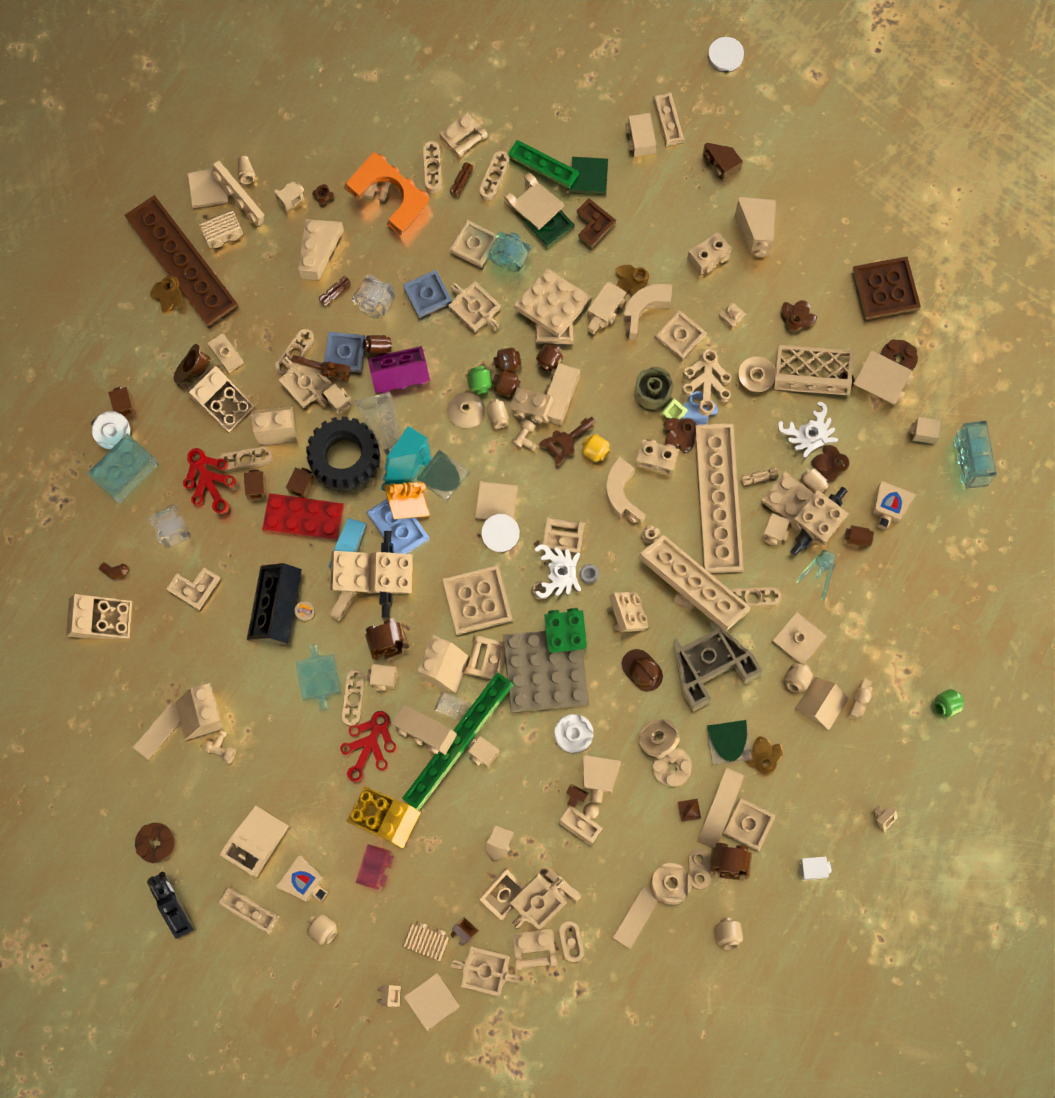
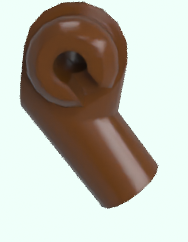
M103 562L99 570L111 579H117L125 576L129 568L126 564L111 567Z

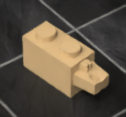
M609 281L606 282L587 310V317L591 321L587 328L588 332L594 335L599 327L606 328L609 323L612 324L617 317L616 312L619 309L622 310L627 302L624 290Z

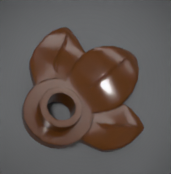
M805 300L798 301L795 305L784 302L782 305L781 313L786 318L787 327L791 331H799L803 326H812L817 320L816 315L809 313L810 305Z
M671 418L663 424L664 428L669 431L665 444L680 445L684 454L689 452L695 443L693 435L696 432V423L690 418L682 420ZM686 424L690 425L689 431H686L684 428Z
M825 445L823 446L824 454L814 457L811 464L821 470V475L828 480L827 482L835 480L839 473L846 471L850 462L848 457L840 454L835 446ZM843 460L842 465H837L836 462Z

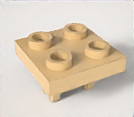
M622 592L609 595L612 606L607 608V612H614L618 622L617 625L613 626L614 631H644L649 628L647 617L643 612L641 600L637 592Z

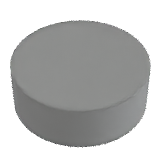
M587 564L581 568L580 579L583 583L593 584L598 580L599 571L596 566Z

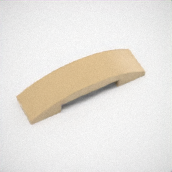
M725 768L697 842L711 848L716 847V843L721 838L744 777L743 774Z

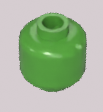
M484 366L471 368L467 374L469 389L476 391L477 395L487 393V389L493 386L491 372L489 369H485Z
M948 689L935 697L934 709L940 716L952 717L963 710L964 698L956 690Z

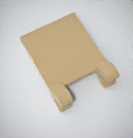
M528 173L524 179L529 189L518 199L510 192H507L503 196L506 199L504 203L514 208L540 230L564 207V204L544 188L531 173Z

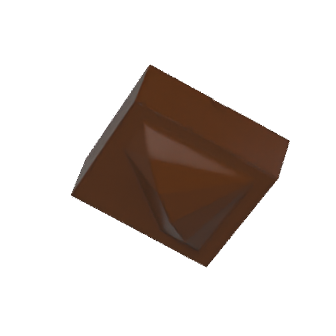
M698 798L678 802L681 822L701 819Z

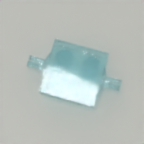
M313 644V646L309 645L311 657L295 661L302 700L318 699L319 710H323V706L326 710L328 709L326 698L330 695L341 693L335 655H318L317 644Z

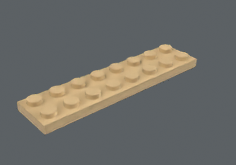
M733 423L695 425L704 569L709 573L743 572Z

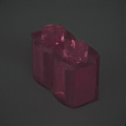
M367 844L356 883L377 890L385 887L388 878L385 875L387 867H391L394 858L391 855L392 851Z

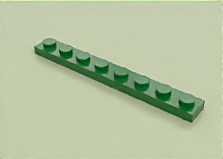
M498 672L494 675L453 731L457 736L446 755L438 752V754L432 757L402 797L404 801L418 811L421 809L514 684Z

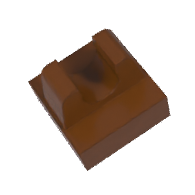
M571 784L566 792L571 795L567 804L575 808L578 801L584 802L589 793Z
M463 917L452 928L451 937L453 938L455 935H458L462 938L459 944L463 945L479 930Z

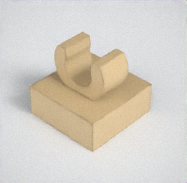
M732 302L719 314V317L733 329L746 314Z
M878 805L874 810V815L878 818V827L884 832L898 818L896 810L891 806L885 811Z
M383 985L378 988L377 991L382 992V999H377L381 1006H400L401 986Z

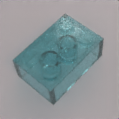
M987 422L963 423L954 436V445L958 447L959 452L957 454V462L962 468L960 474L961 482L965 484V489L986 487L997 476Z
M127 433L87 475L115 502L120 504L158 465V462Z

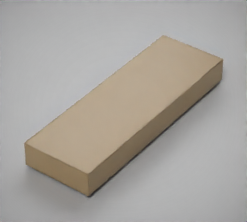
M671 92L653 96L666 147L684 143Z
M173 702L165 708L133 746L147 760H150L180 724L178 711Z
M227 886L217 903L267 934H270L279 919L278 915Z
M643 886L613 936L614 940L629 949L658 902L654 897L653 891Z

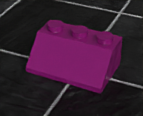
M422 346L368 358L375 393H386L391 389H404L409 385H422L430 381Z

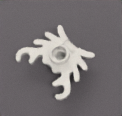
M823 402L817 403L822 408V412L813 411L817 421L810 420L808 424L800 425L799 430L795 429L793 422L789 424L790 427L788 429L783 428L782 421L779 422L778 429L782 434L796 437L788 438L789 442L800 444L795 447V450L807 448L803 454L804 458L814 449L827 443L838 441L834 437L828 438L835 431V428L833 427L827 431L831 418H828L824 424L827 406Z
M539 545L535 548V552L539 550L545 552L541 560H550L552 562L548 565L550 569L548 578L552 583L541 584L546 589V592L540 593L536 591V595L539 598H547L555 588H559L555 593L556 596H559L564 587H566V594L569 595L572 584L577 591H581L576 578V565L580 553H576L573 560H571L568 549L565 550L564 557L558 548H554L558 556H555L546 545Z

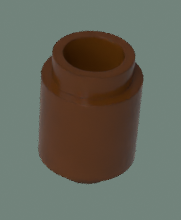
M367 335L366 339L363 340V349L366 350L367 354H386L391 351V338L386 337V335Z
M851 525L850 529L846 528L844 539L847 540V544L861 547L871 546L874 531H870L869 528Z

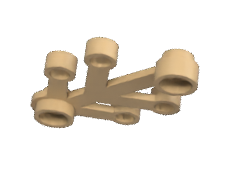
M711 349L703 351L699 356V361L691 367H686L683 372V377L691 380L695 372L704 367V373L691 383L685 384L682 388L683 395L691 396L694 389L703 384V397L698 410L704 416L712 414L715 408L713 401L710 400L711 385L719 393L718 398L722 402L728 401L731 396L730 391L722 385H728L732 377L717 363L718 356ZM712 369L720 376L719 381L712 375Z

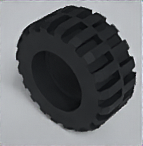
M342 416V420H337V417L331 418L332 421L329 423L326 421L322 422V427L314 429V436L309 437V445L306 446V458L312 474L319 483H323L324 487L327 489L332 487L336 492H340V489H344L345 492H351L350 488L354 487L356 490L361 489L360 485L362 483L367 485L370 482L369 478L376 475V468H379L380 465L379 458L381 456L375 434L372 430H369L368 425L364 422L360 424L356 418L349 420L348 416ZM348 440L359 445L361 456L351 467L339 469L328 464L326 454L333 444Z

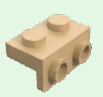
M517 387L509 408L514 413V416L519 419L528 418L538 424H541V422L548 423L547 413L553 398L550 395Z

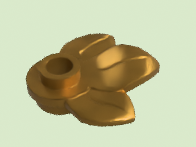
M622 265L615 269L616 273L621 277L616 286L626 293L630 292L632 296L644 288V284L649 280L648 271L642 267L634 268L632 265ZM641 275L643 276V278L638 279L637 276Z
M166 276L161 282L155 283L150 292V297L160 298L161 310L163 312L170 310L173 305L180 306L182 302V292L179 289V281L175 276Z
M759 736L754 743V749L744 750L743 756L749 766L757 767L763 774H771L776 770L777 762L783 756V749L781 744L771 746L766 738ZM769 761L770 765L766 767L763 763Z

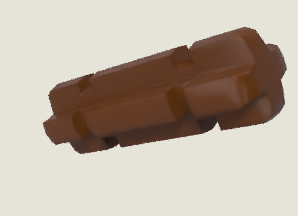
M468 162L463 164L462 170L459 171L454 184L450 188L452 195L458 196L460 194L461 188H463L469 177L468 175L473 170L472 164Z
M346 276L339 279V283L336 282L326 291V294L323 293L319 297V301L324 306L344 291L343 288H347L351 284Z

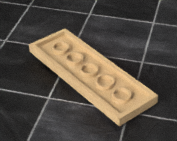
M664 535L642 551L638 557L725 632L746 615L751 608Z

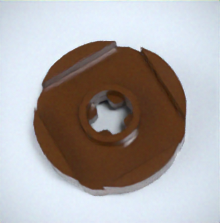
M890 340L880 353V355L896 362L894 355H901L903 360L896 363L912 371L918 362L916 347L904 340Z
M161 823L144 825L135 838L136 853L149 863L163 862L173 854L176 847V838L168 826ZM158 837L157 840L160 842V846L157 845L153 849L150 842Z

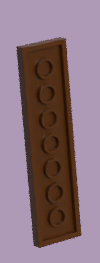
M155 195L124 215L166 272L178 279L179 289L208 327L238 307L235 299Z

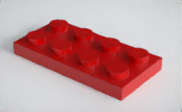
M269 493L262 530L264 532L337 542L344 503Z

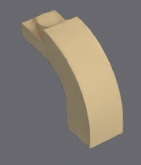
M650 285L642 288L631 297L625 308L623 322H627L626 333H630L629 340H636L638 321L645 311L651 308H670L672 285Z
M619 457L608 474L606 485L607 501L611 510L619 519L626 514V518L634 524L636 522L640 525L645 519V514L627 500L623 491L625 484L633 476L635 468Z

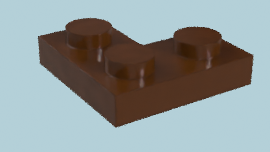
M590 198L577 209V214L589 223L578 234V238L593 248L616 224V219Z

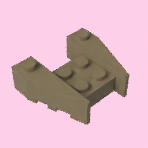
M712 620L710 623L712 632L682 647L678 639H674V651L682 692L692 712L710 704L711 697L703 683L734 667L743 685H746L761 677L763 671L753 653L744 648L735 637L733 638Z

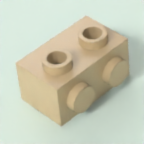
M718 231L688 252L687 259L700 275L704 272L709 273L715 268L716 264L719 262L724 263L729 259L731 246Z
M642 439L635 466L672 476L679 449L670 444H657L652 439Z

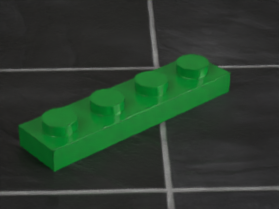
M516 140L508 152L509 158L569 189L579 175V172L574 168L519 140Z

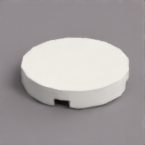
M731 37L718 38L710 45L708 53L709 62L719 71H733L743 61V46L739 41Z
M107 411L95 418L92 425V435L99 446L106 449H116L127 442L130 436V425L122 414Z
M506 514L491 516L482 527L483 541L488 548L494 551L504 552L510 550L519 539L520 530L517 522Z
M569 714L562 717L556 724L554 730L555 741L565 752L571 754L580 753L590 746L593 739V728L584 716Z

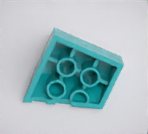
M409 426L406 428L386 457L384 468L386 473L382 479L385 482L381 485V490L385 491L384 485L412 483L423 466L426 467L429 464L431 453L426 436Z

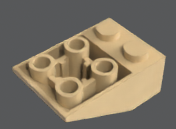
M211 366L186 391L188 396L228 433L255 407L216 366Z
M74 594L69 598L66 636L94 639H129L132 601Z
M255 806L230 837L220 856L257 878L289 826Z

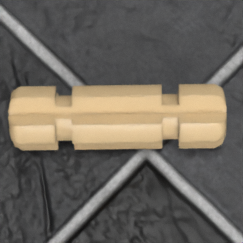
M774 467L768 471L753 472L751 475L744 474L741 480L743 485L746 486L752 482L755 484L767 481L769 478L776 479L779 473L777 468Z

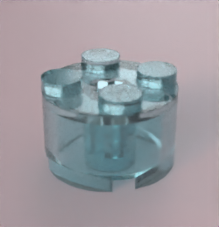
M498 232L489 250L488 257L500 267L504 264L508 266L507 270L519 272L532 246L520 240L521 237L514 232H511L510 235Z

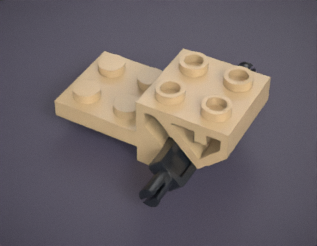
M787 472L783 473L761 501L779 516L789 519L791 528L799 533L795 539L796 545L790 551L795 557L802 548L807 549L813 541L825 545L849 514L841 508L843 504L841 499L848 492L846 488L841 487L836 495L831 494L827 497L819 490L813 493Z
M384 531V543H381V552H331L330 590L380 594L379 604L382 605V618L390 617L389 607L392 606V594H409L412 592L413 554L393 553L394 544L391 543L392 531Z

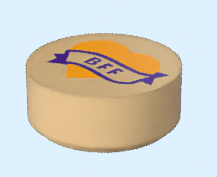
M302 601L296 605L295 614L299 620L309 621L313 618L315 609L310 602Z

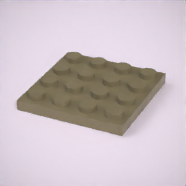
M546 631L503 635L507 679L514 684L509 690L511 712L589 705L583 650L550 653L547 646Z

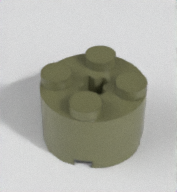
M650 367L640 372L635 385V397L640 405L651 410H661L668 404L674 387L668 371L660 367Z

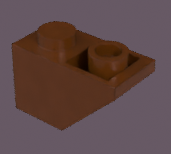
M712 143L704 144L703 157L712 164L715 174L720 176L722 180L741 170L743 161L733 147Z

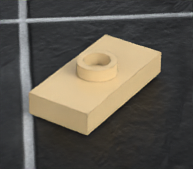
M223 333L208 342L209 347L228 373L244 364V361Z
M550 870L544 879L552 884L558 878V875ZM567 882L558 888L562 896L565 895L575 904L581 897V894Z

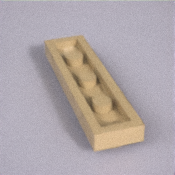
M220 161L215 162L212 168L213 178L223 185L224 191L233 197L237 207L243 209L251 223H254L257 227L262 225L265 217L263 212Z

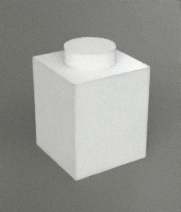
M826 857L804 858L800 860L802 881L826 879L829 877L831 864L830 861H827Z

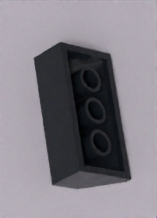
M285 563L263 565L260 567L247 635L248 641L275 645L288 644L302 569Z

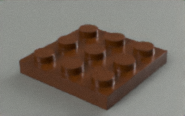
M908 256L853 267L865 320L920 310L921 305Z

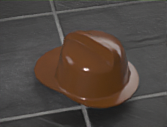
M194 344L190 348L188 354L178 365L174 373L175 383L183 382L188 376H200L207 369L211 358L200 351L198 344Z
M633 649L624 655L622 669L640 690L653 691L660 686L663 679L662 670L644 650Z

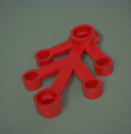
M199 448L190 450L187 455L190 467L187 477L183 480V486L187 489L195 488L196 481L194 477L197 468L200 472L198 484L194 495L191 497V502L197 506L204 503L202 495L206 485L214 500L212 503L213 511L219 514L226 513L229 509V504L225 499L221 498L213 480L222 482L228 487H233L236 484V478L232 475L225 476L208 471L205 464L215 466L218 470L224 471L228 467L227 461L221 458L207 457L205 452ZM196 455L200 456L198 461H195ZM223 461L224 466L220 468L219 464ZM232 478V482L228 484L227 480ZM191 480L192 484L188 487L187 482ZM199 496L200 501L196 503L195 499ZM223 503V504H224V508H223L222 510H220L219 507H220V505Z
M377 711L372 715L370 721L350 726L348 732L352 737H358L363 731L372 730L369 736L351 743H343L340 746V751L344 755H350L353 750L364 746L356 765L350 767L347 771V777L354 783L360 782L363 779L362 769L371 750L376 759L377 769L385 771L388 768V763L383 758L377 742V737L381 732L385 741V751L393 753L396 750V744L392 741L388 731L390 717L386 712ZM383 718L384 723L378 724L377 720ZM357 728L358 733L352 734L351 730ZM390 743L394 745L392 750L387 749V745ZM349 746L350 750L343 752V747ZM384 761L385 767L379 768V762ZM353 772H359V777L353 778Z

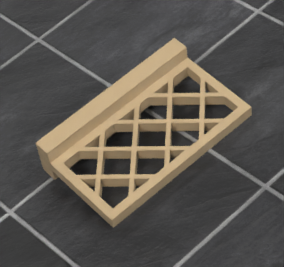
M779 345L774 390L850 396L854 351ZM782 351L790 352L793 356L786 360L782 356ZM809 353L812 357L805 362L800 355ZM823 354L828 355L831 359L823 363L818 357ZM841 356H849V361L844 365L838 360ZM795 359L802 364L796 369L790 364ZM814 360L821 365L816 370L809 366ZM832 362L839 366L834 372L827 367ZM785 366L792 371L788 375L780 374V370ZM805 367L810 374L801 376L798 372ZM825 369L830 375L824 378L820 377L817 373ZM843 370L848 375V379H839L836 375Z

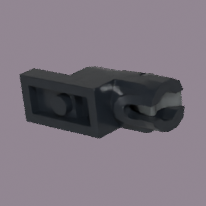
M160 872L158 875L150 877L147 884L157 902L158 910L175 939L194 930L190 919L184 911V906L166 873Z

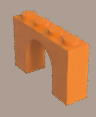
M373 152L346 182L344 189L359 200L377 182H389L395 185L401 193L402 204L388 219L386 225L401 236L425 209L430 199L425 191L419 190L414 186L415 184L411 179L404 178L398 168L390 166L381 154L377 155Z

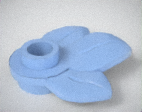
M694 391L688 397V402L682 405L688 411L681 419L692 418L696 425L707 424L709 415H701L698 410L700 403L694 402V399L702 401V392ZM714 401L713 403L715 405V408L712 414L710 415H715L718 413L717 405Z

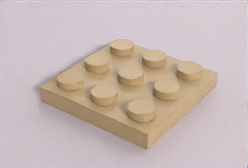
M547 268L514 304V309L559 338L589 305L592 297Z
M498 565L442 579L456 635L513 621Z

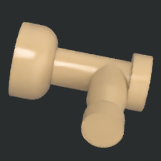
M523 419L520 423L522 428L517 437L512 439L511 443L518 448L524 445L535 451L538 445L533 444L525 436L528 432H532L536 426L529 420Z
M220 730L215 741L207 743L205 752H212L222 756L223 761L230 764L234 759L236 749L231 747L223 749L220 747L227 734Z

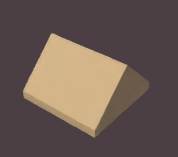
M815 677L795 710L829 731L849 697L835 683Z
M504 868L482 892L478 900L502 921L514 908L510 904L511 899L524 886Z

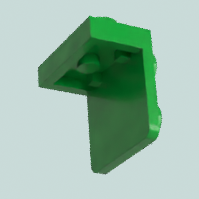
M579 608L567 609V612L560 613L559 610H550L548 614H544L547 646L550 653L586 649L587 642L583 610L579 611Z

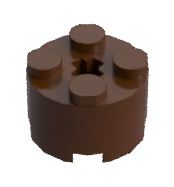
M388 619L382 625H373L366 628L367 633L365 637L372 659L378 660V656H384L385 659L402 654L404 647L409 648L401 623L396 622L395 619Z
M716 843V847L712 848L709 873L711 875H715V872L720 873V878L740 880V876H745V879H749L752 853L748 851L747 846L737 845L736 848L728 847V844Z

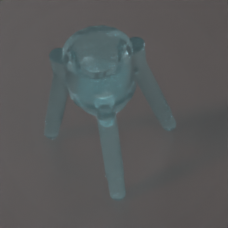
M822 550L821 554L816 555L813 562L797 579V582H800L816 563H818L817 566L819 567L815 575L816 578H819L823 570H828L821 597L822 601L825 600L832 571L836 565L833 563L836 556L827 550Z

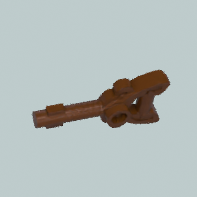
M296 355L292 357L291 362L320 370V375L324 377L332 376L344 382L349 380L351 367L348 365L330 361L321 363Z
M593 417L585 418L580 422L581 425L570 434L566 432L560 433L555 430L552 434L553 437L542 440L539 443V447L548 449L555 457V464L558 467L563 463L567 455L572 456L574 454L573 440L585 430L587 432L591 430L596 421ZM554 443H557L558 445H560V446L562 447V450H563V451L560 452V451L554 446Z

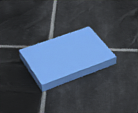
M388 499L366 512L383 539L384 531H392L391 543L394 544L393 553L407 554L429 540L428 535L416 517L393 519Z

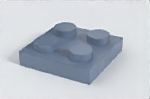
M437 270L403 284V288L419 318L452 303V299Z
M328 331L324 362L330 361L348 365L351 367L350 372L361 373L364 355L363 340L366 339V336Z

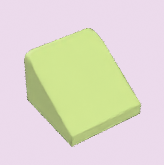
M671 398L660 413L667 419L677 418L680 420L688 410L676 399Z

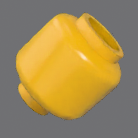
M594 434L591 437L587 436L581 444L584 446L582 453L593 462H602L610 452L609 442L598 434Z

